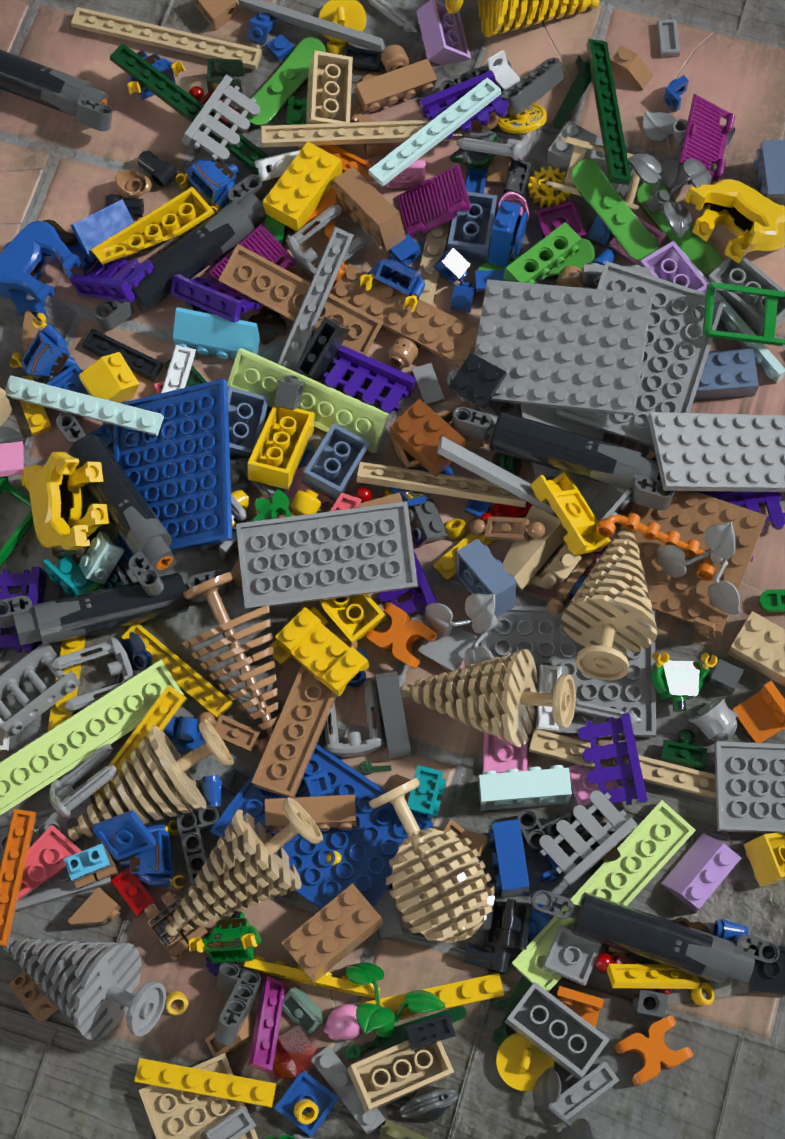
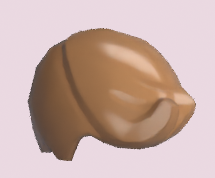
M134 169L127 171L119 170L115 176L117 191L124 199H137L149 192L152 187L150 178L140 175Z

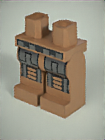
M168 891L161 897L167 906L165 909L159 912L156 906L151 904L144 909V913L149 920L147 923L171 958L176 961L189 951V945L180 933L172 937L166 932V925L175 920L173 914L177 907L182 909V899L178 898L173 892ZM195 923V929L185 931L181 929L188 940L194 937L203 939L209 934L204 926H199Z

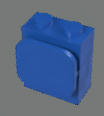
M501 200L492 228L488 263L507 267L513 249V257L518 258L528 218V212L524 211L521 219L520 204Z

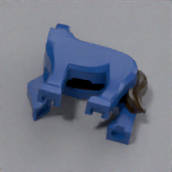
M38 220L29 223L11 242L5 245L2 253H0V296L13 299L16 311L20 316H25V312L29 310L34 317H37L38 313L44 314L47 320L48 316L44 309L47 303L44 301L47 296L52 298L55 295L53 286L39 281L45 270L46 263L60 260L64 273L69 278L72 275L70 269L73 266L78 267L80 265L81 270L86 274L97 259L88 262L75 234L65 231L56 221ZM28 294H30L35 299L28 300Z

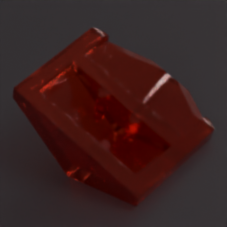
M300 1025L295 1026L277 1038L273 1071L278 1078L299 1076L308 1069L313 1056L316 1054V1049Z

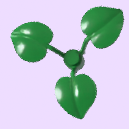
M366 962L347 966L346 977L351 982L359 985L372 983L374 986L376 1005L365 1003L359 1005L356 1009L358 1024L365 1034L375 1029V1034L380 1037L392 1036L394 1023L399 1022V1017L405 1007H408L409 1011L415 1013H427L445 1008V1003L431 992L414 990L405 995L406 1001L402 1002L396 1015H394L392 1010L380 1006L377 981L384 979V971L379 966Z

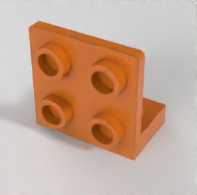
M772 681L765 684L760 692L732 710L738 714L736 718L754 743H763L785 729V699Z
M559 986L555 998L596 1028L604 999Z

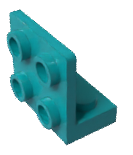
M71 557L61 559L55 566L49 560H43L46 566L44 570L49 575L48 578L55 585L60 584L63 592L68 597L82 594L95 582L85 578L80 566Z
M417 765L414 779L418 778L420 784L417 788L410 791L407 804L411 811L428 815L427 819L432 822V818H437L441 801L437 799L438 796L443 797L446 779H443L444 772Z

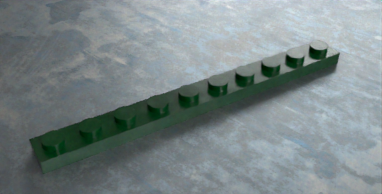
M589 39L586 46L608 179L610 183L629 185L631 175L608 43Z
M124 43L110 55V60L191 123L204 107L203 104ZM219 118V122L227 126L229 129L232 128L225 121ZM203 126L200 128L202 132L206 129ZM235 131L240 137L238 145L230 146L226 144L225 148L259 175L255 161L270 156L238 131ZM212 132L208 134L209 137L219 144L223 141ZM270 165L266 166L267 172H270Z

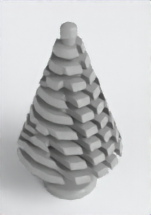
M9 938L7 947L3 946L5 951L12 953V959L20 964L22 970L28 973V976L36 982V985L86 1039L93 1040L95 1037L100 1039L106 1036L120 1023L126 1012L127 1027L132 1034L137 1036L147 1034L161 1017L166 1001V989L163 984L150 981L145 983L136 993H132L139 985L141 972L138 969L142 966L141 957H138L140 955L138 949L133 948L134 945L130 943L77 942L71 940H46L44 942L40 939L30 940L23 938L16 941Z

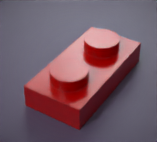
M130 867L111 880L137 917L142 915L144 909L148 906L156 904L137 876L131 874Z

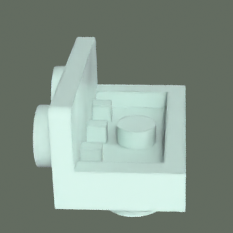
M99 531L97 536L91 541L87 553L80 560L79 566L85 578L104 584L124 553L122 547L112 544L107 533Z

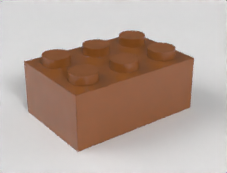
M418 399L390 426V437L435 477L452 462L437 453L438 441L442 436L465 448V438L421 399Z

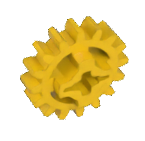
M549 166L548 170L541 167V173L535 171L534 177H530L528 184L529 197H534L533 203L540 202L541 208L545 204L547 207H551V205H558L559 202L565 203L566 198H570V193L553 189V186L546 185L545 183L548 180L564 185L566 172L559 173L558 167L554 171L551 166Z

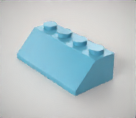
M176 308L173 331L175 346L179 345L195 349L201 355L211 354L221 359H236L240 348L257 355L260 344L257 323L242 320L231 322L218 315Z

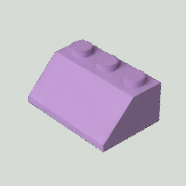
M430 0L416 11L426 56L429 61L439 65H446L471 59L460 11L456 14L448 13L446 4L438 0Z
M674 241L640 261L639 266L650 267V275H654V277L703 293L706 292L708 283Z
M703 833L663 880L661 885L694 913H697L740 861L741 857L724 843Z

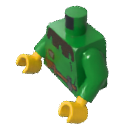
M662 651L661 654L654 652L652 658L656 663L653 664L650 681L661 699L673 701L674 712L686 711V700L698 695L710 671L709 667L715 666L718 659L713 654L708 661L709 654L703 653L701 656L703 665H700V662L669 660V654L665 651Z
M235 911L231 915V919L218 920L214 929L205 938H190L188 943L190 952L194 950L203 952L206 950L212 963L253 961L254 947H257L262 939L256 927L251 926L249 920L245 918V914L241 911Z

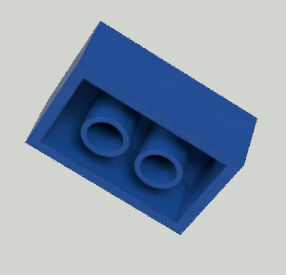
M518 819L492 823V829L488 830L489 848H494L491 863L492 869L497 870V875H495L494 879L496 884L495 890L500 892L501 898L528 895L530 885L520 821Z

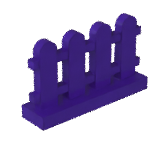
M491 70L420 99L421 114L428 121L433 120L486 78L495 84L493 71ZM499 95L489 103V107L481 109L462 124L459 129L463 132L470 131L471 122L476 119L482 125L489 122V114L493 112L498 117L506 116L509 102L507 99L503 101ZM453 132L444 139H451Z
M125 258L103 265L98 261L88 274L84 276L74 275L69 280L79 296L131 302L135 298L131 289L133 287L136 288L139 285L138 283L147 274L152 272L154 266L150 260L140 264L137 259H132L127 263Z
M179 274L173 276L170 295L231 322L239 321L240 312L245 313L253 308L260 309L261 304L257 301L244 297L243 294L236 290L230 291L229 287L222 283L214 284L213 279L210 277H194L191 280Z
M343 345L338 350L337 359H334L332 363L333 369L330 373L325 372L323 375V379H325L324 385L335 389L337 386L344 388L343 393L345 395L354 397L358 394L362 396V402L372 406L376 402L381 405L380 410L389 414L393 411L398 412L400 409L398 403L402 397L407 398L411 396L416 378ZM347 372L352 374L348 382L343 380ZM365 380L371 383L367 390L361 388ZM383 389L390 391L386 398L379 396Z
M699 492L761 513L758 504L765 503L769 515L765 523L771 522L772 527L776 530L783 529L785 525V513L782 512L779 500H782L781 493Z
M415 551L414 559L418 588L380 592L378 594L381 602H391L408 615L418 611L420 614L425 613L424 608L427 605L438 603ZM421 588L423 594L418 596L416 589ZM411 592L413 598L398 605L396 599ZM387 613V618L392 622L390 615Z
M31 567V571L24 570L23 574H10L9 570H3V574H0V600L27 596L31 599L32 605L44 603L47 573L41 567ZM8 588H22L21 594H8ZM0 628V653L1 649H15L16 653H22L23 649L29 654L39 646L40 641L20 645L18 634L3 635L4 628Z
M630 713L620 714L619 720L616 721L614 716L608 717L609 722L592 725V721H587L586 726L579 729L578 737L581 740L590 741L591 748L585 749L582 754L584 761L594 762L595 770L587 774L588 782L590 784H598L599 790L604 795L608 792L611 796L609 801L612 804L625 801L626 806L632 805L631 800L635 799L637 804L646 803L648 799ZM618 734L623 735L624 742H619ZM612 736L613 744L597 747L596 738ZM627 755L628 764L623 763L622 756ZM617 759L618 766L601 769L600 760ZM627 778H632L633 786H628ZM621 779L622 788L606 791L604 782Z

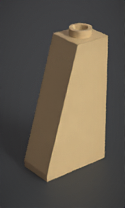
M535 506L530 508L526 518L531 521L530 524L533 522L542 523L545 527L544 536L534 539L528 534L527 541H514L502 563L504 570L514 576L517 582L516 587L521 590L564 541L563 537L568 533L562 526L559 518Z

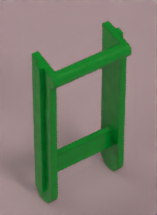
M710 282L706 286L702 335L710 338L775 346L785 345V339L775 338L778 299H785V292ZM715 290L765 297L762 336L711 330Z
M8 476L1 477L0 495L3 491H6L31 508L30 497L10 485ZM32 510L0 550V567L34 524Z

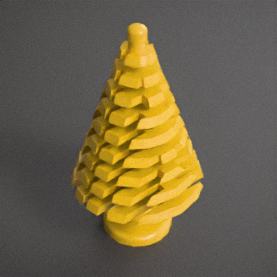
M445 0L448 13L456 14L461 9L464 0ZM478 0L481 31L485 37L502 34L508 30H517L520 27H528L531 24H539L542 21H550L553 18L558 19L563 17L564 14L569 16L574 14L575 11L580 13L585 11L587 7L597 8L599 5V0Z

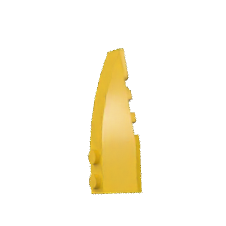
M191 187L94 247L91 251L102 265L113 262L183 234L213 215L214 211L197 191Z
M368 594L319 600L324 611L352 643L363 638L371 629L375 630L387 619L385 613Z

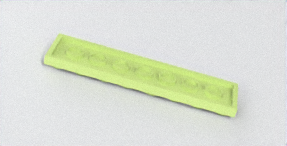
M243 348L238 350L227 382L228 387L231 386L269 397L267 406L273 408L278 381L287 375L296 376L299 378L298 380L305 382L301 406L297 409L315 413L314 427L328 432L332 424L335 423L369 441L368 451L372 453L377 451L390 416L389 413L365 404L358 399L345 395L340 391L327 387L322 383Z

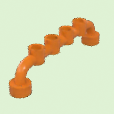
M634 513L628 514V517L619 514L611 515L606 520H601L597 527L598 534L603 537H612L616 529L614 523H620L629 531L643 533L647 539H657L663 542L664 545L679 547L688 557H698L706 553L699 549L700 543L697 540L689 539L687 543L680 541V534L671 530L664 534L659 531V524L655 522H649L647 526L639 523L640 517ZM710 556L702 559L704 563L699 565L696 573L700 579L705 581L713 580L716 572Z

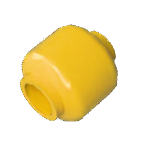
M309 489L306 492L298 491L290 505V509L293 511L292 514L299 516L317 513L321 506V501L317 499L318 494Z

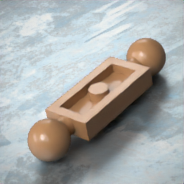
M489 517L487 524L483 520L477 519L470 526L472 534L475 536L485 534L484 537L488 540L527 541L528 534L534 539H539L545 534V527L542 523L533 522L530 524L531 521L528 518Z
M593 553L582 554L580 563L569 574L568 580L559 584L556 593H558L557 598H553L547 603V610L550 614L559 615L563 612L564 604L570 597L581 575L584 576L587 569L595 566L597 558Z
M203 712L199 715L198 725L201 721L207 719L223 741L250 753L256 747L261 755L264 754L270 739H258L261 734L260 731L221 714L218 721L215 720L214 715L210 712Z

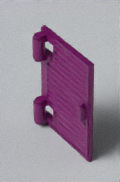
M693 94L679 163L683 165L687 159H696L709 170L712 177L711 180L717 182L719 178H722L726 165L723 155L728 133L733 130L735 114L729 113L706 99ZM721 117L727 120L724 127L720 125ZM711 163L717 165L716 172L710 170Z
M459 164L397 196L406 234H409L412 239L415 238L414 234L419 231L426 233L457 217L456 212L462 209L465 212L471 210Z
M262 223L239 243V245L274 264H277L284 258L285 260L279 266L286 270L290 266L294 267L297 264V261ZM235 248L208 271L218 284L221 283L218 280Z

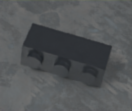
M324 317L293 370L319 382L350 329L336 319Z

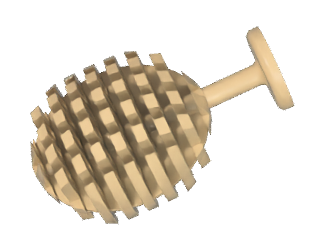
M415 778L368 802L370 807L374 809L385 803H391L408 835L397 848L398 851L395 857L389 860L392 874L386 877V885L392 883L393 889L389 893L392 898L396 899L397 903L395 906L397 910H401L403 914L401 918L404 923L409 922L412 925L408 930L413 934L418 932L424 934L428 941L437 940L443 941V943H455L471 937L482 925L484 916L492 912L491 904L488 903V896L494 894V886L487 888V882L491 880L489 873L484 874L483 868H485L483 861H479L476 857L479 855L477 849L471 850L467 846L472 843L471 840L467 837L461 840L455 837L456 834L453 830L444 832L436 829H419L404 798L407 792L419 786V780Z

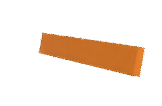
M19 809L13 810L0 866V946L7 947L36 821V812Z

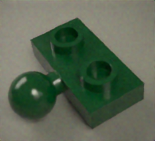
M682 729L677 736L678 742L663 741L660 761L704 771L708 748L692 745L695 741L693 731Z

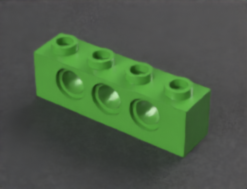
M564 222L505 268L503 278L510 282L536 284V281L540 278L542 280L545 279L554 267L559 268L568 256L573 257L580 250L579 246L582 238Z

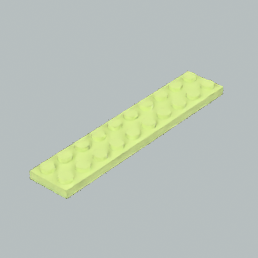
M161 659L2 760L0 762V815L73 769L99 747L107 744L110 745L135 729L168 685L184 696Z
M661 800L617 848L621 857L615 861L604 862L570 900L577 905L581 895L587 892L628 906L696 830ZM565 905L561 909L560 914H562L564 911H568L569 907ZM554 916L530 942L527 950H523L512 962V965L532 984L536 982L548 992L562 977L542 967L560 925L571 929L573 918L570 917L565 919Z

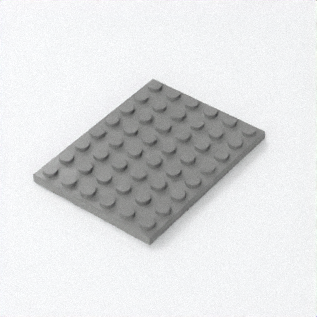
M606 261L597 289L653 295L635 415L557 408L555 416L654 448L648 421L650 412L690 413L713 341V338L702 335L706 293ZM715 296L711 330L716 331L725 299Z
M487 279L474 354L505 370L507 373L490 401L634 416L653 295Z
M515 606L497 617V627L488 631V636L484 637L481 641V646L486 647L492 653L493 658L499 657L500 659L505 654L515 653L522 649L529 650L534 658L538 683L540 665L562 667L561 675L570 674L574 679L576 701L619 709L624 713L632 710L637 717L642 719L641 723L632 725L634 737H656V689L650 681L652 667L655 663L652 658V654L655 652L654 641L651 640L652 645L647 649L642 648L640 652L632 653L626 649L627 654L624 655L629 662L628 673L623 678L613 681L591 678L577 668L575 663L577 654L585 646L575 642L565 633L561 625L564 622L561 620L563 612L559 615H552L548 612L547 607ZM652 609L655 619V609ZM534 683L538 692V684ZM534 706L536 716L535 722H532L533 729L531 734H533L534 729H536L537 706ZM574 712L572 722L568 728L559 727L558 732L550 733L578 735L579 729L586 726L587 721H592V725L609 721Z

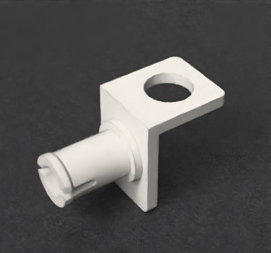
M503 50L487 59L489 71H493L495 81L503 90H507L520 81L519 76L508 65L506 54ZM501 58V62L497 66H493L495 60Z

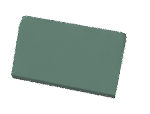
M298 985L291 988L284 995L282 1010L307 1037H310L327 1020L328 1017Z

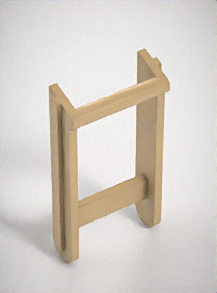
M559 136L558 141L574 145L564 185L546 180L545 184L553 186V189L582 196L573 183L572 170L579 161L584 160L587 149L604 153L603 146L571 137L563 138ZM627 153V158L633 156V154ZM634 171L624 202L631 210L636 211V209L639 210L640 205L633 204L640 178Z

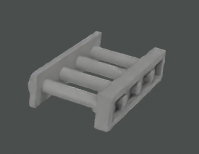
M41 644L0 676V714L6 720L1 726L11 738L20 733L28 724L68 693L73 692L81 684L72 671L66 675L62 670L51 667V662L58 655L50 644ZM46 665L59 680L50 688L36 674ZM28 679L31 680L41 693L32 702L19 688ZM11 692L24 707L14 716L1 701Z

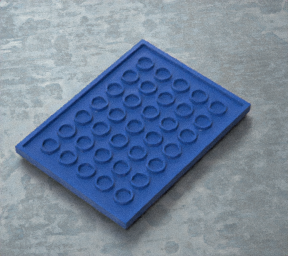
M219 379L122 402L121 404L160 413L164 416L158 436L113 425L114 457L170 534L172 543L169 549L171 552L232 540L227 381ZM115 529V545L122 547L124 550L119 562H128L133 553Z
M317 744L294 798L311 797L305 778L327 771L333 795L329 796L355 795L357 827H352L351 830L329 828L328 831L321 832L323 841L319 844L310 843L298 833L282 847L289 856V867L294 864L301 879V888L295 892L321 910L353 883L371 906L375 908L391 885H386V877L392 874L389 860L395 857L398 851L397 848L408 835L391 803H385L375 809L371 808L368 803L387 793V791ZM255 770L211 828L210 832L217 838H220L221 835L224 838V831L228 824L232 822V818L237 810H243V816L246 813L254 817L255 825L260 822L266 828L265 799L286 797L252 786L251 782L256 773ZM411 811L420 830L432 828L433 822L421 814ZM333 851H337L341 855V862L336 866H332L336 859ZM330 852L333 854V860L328 864L326 856Z

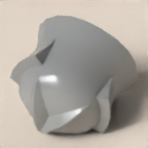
M720 697L696 711L699 716L688 719V721L699 727L709 740L726 741L736 731V717L738 714L727 707L724 697Z

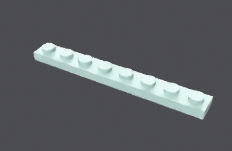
M486 78L370 168L369 175L383 187L501 95V89L490 79Z
M690 260V262L694 265V267L698 270V272L702 275V277H703V278L706 280V282L709 284L710 282L708 281V279L701 273V271H700V270L695 266V264ZM715 290L714 296L724 299L721 296V294L717 290ZM725 300L720 319L725 323L726 329L731 333L756 336ZM739 341L743 348H753L755 362L764 368L765 374L770 379H773L776 383L783 379L785 368L764 344Z
M11 375L5 389L6 397L156 436H158L164 418L160 413Z

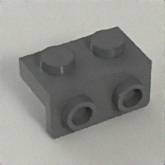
M433 498L426 499L424 504L408 506L412 538L417 547H422L429 541L443 540L448 536Z

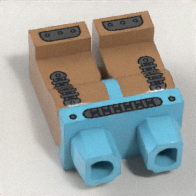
M103 844L64 859L70 879L74 881L77 890L96 883L94 873H96L99 881L118 874L112 855Z

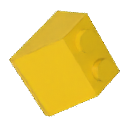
M120 352L101 357L78 376L90 396L117 403L134 398L139 386V382Z
M764 834L743 844L746 856L753 868L754 877L760 887L785 881V834Z

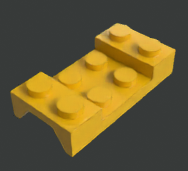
M564 472L552 480H546L543 475H540L530 485L541 503H550L562 526L567 530L568 533L563 539L573 555L600 551L611 541L609 537H603L598 534L597 527L599 521L568 473Z
M306 607L275 636L276 643L338 697L342 695L347 683L359 671L369 668V662L353 647L347 646Z

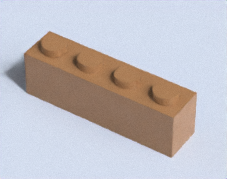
M425 59L356 83L354 93L363 112H374L380 106L386 104L390 106L397 103L400 99H410L417 93L430 92L435 87L437 77L429 60Z
M355 795L292 798L307 811L321 832L328 831L329 828L351 830L352 827H357ZM287 798L265 799V826L267 831H271L273 834H277L290 823L282 807L284 800Z

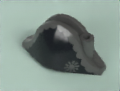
M435 1086L423 1087L417 1090L399 1109L400 1117L423 1122L435 1121L458 1099L456 1090Z

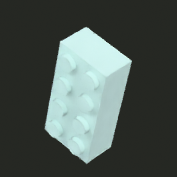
M554 765L550 769L541 770V767L528 768V771L521 772L518 769H508L505 773L485 771L483 775H479L478 788L481 811L569 804L572 795L569 768H563V765Z

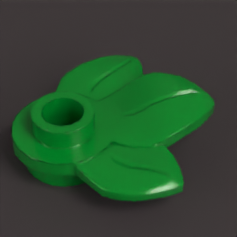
M279 489L275 491L272 500L263 498L255 500L256 509L259 514L253 521L277 519L280 515L292 517L288 509L289 499Z

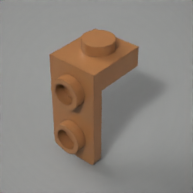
M694 617L693 626L694 631L697 632L696 635L705 639H709V637L714 639L716 636L715 623Z
M447 817L444 818L438 829L444 832L453 830L456 834L455 837L460 840L467 837L472 841L467 846L471 850L476 848L479 853L476 857L481 856L489 841V837L486 835L465 830Z
M21 972L8 984L26 1010L40 1024L58 1010L55 1004L36 985V982L28 976L27 972Z

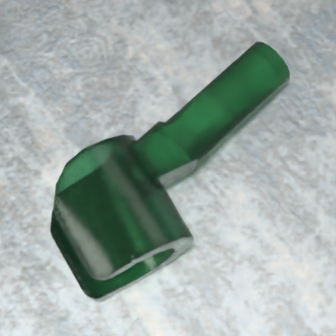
M370 760L363 761L359 765L360 771L364 776L377 771H391V765L372 767Z

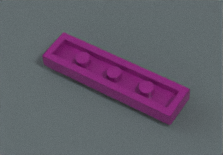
M270 976L262 978L248 1066L266 1073L273 1069L286 983Z

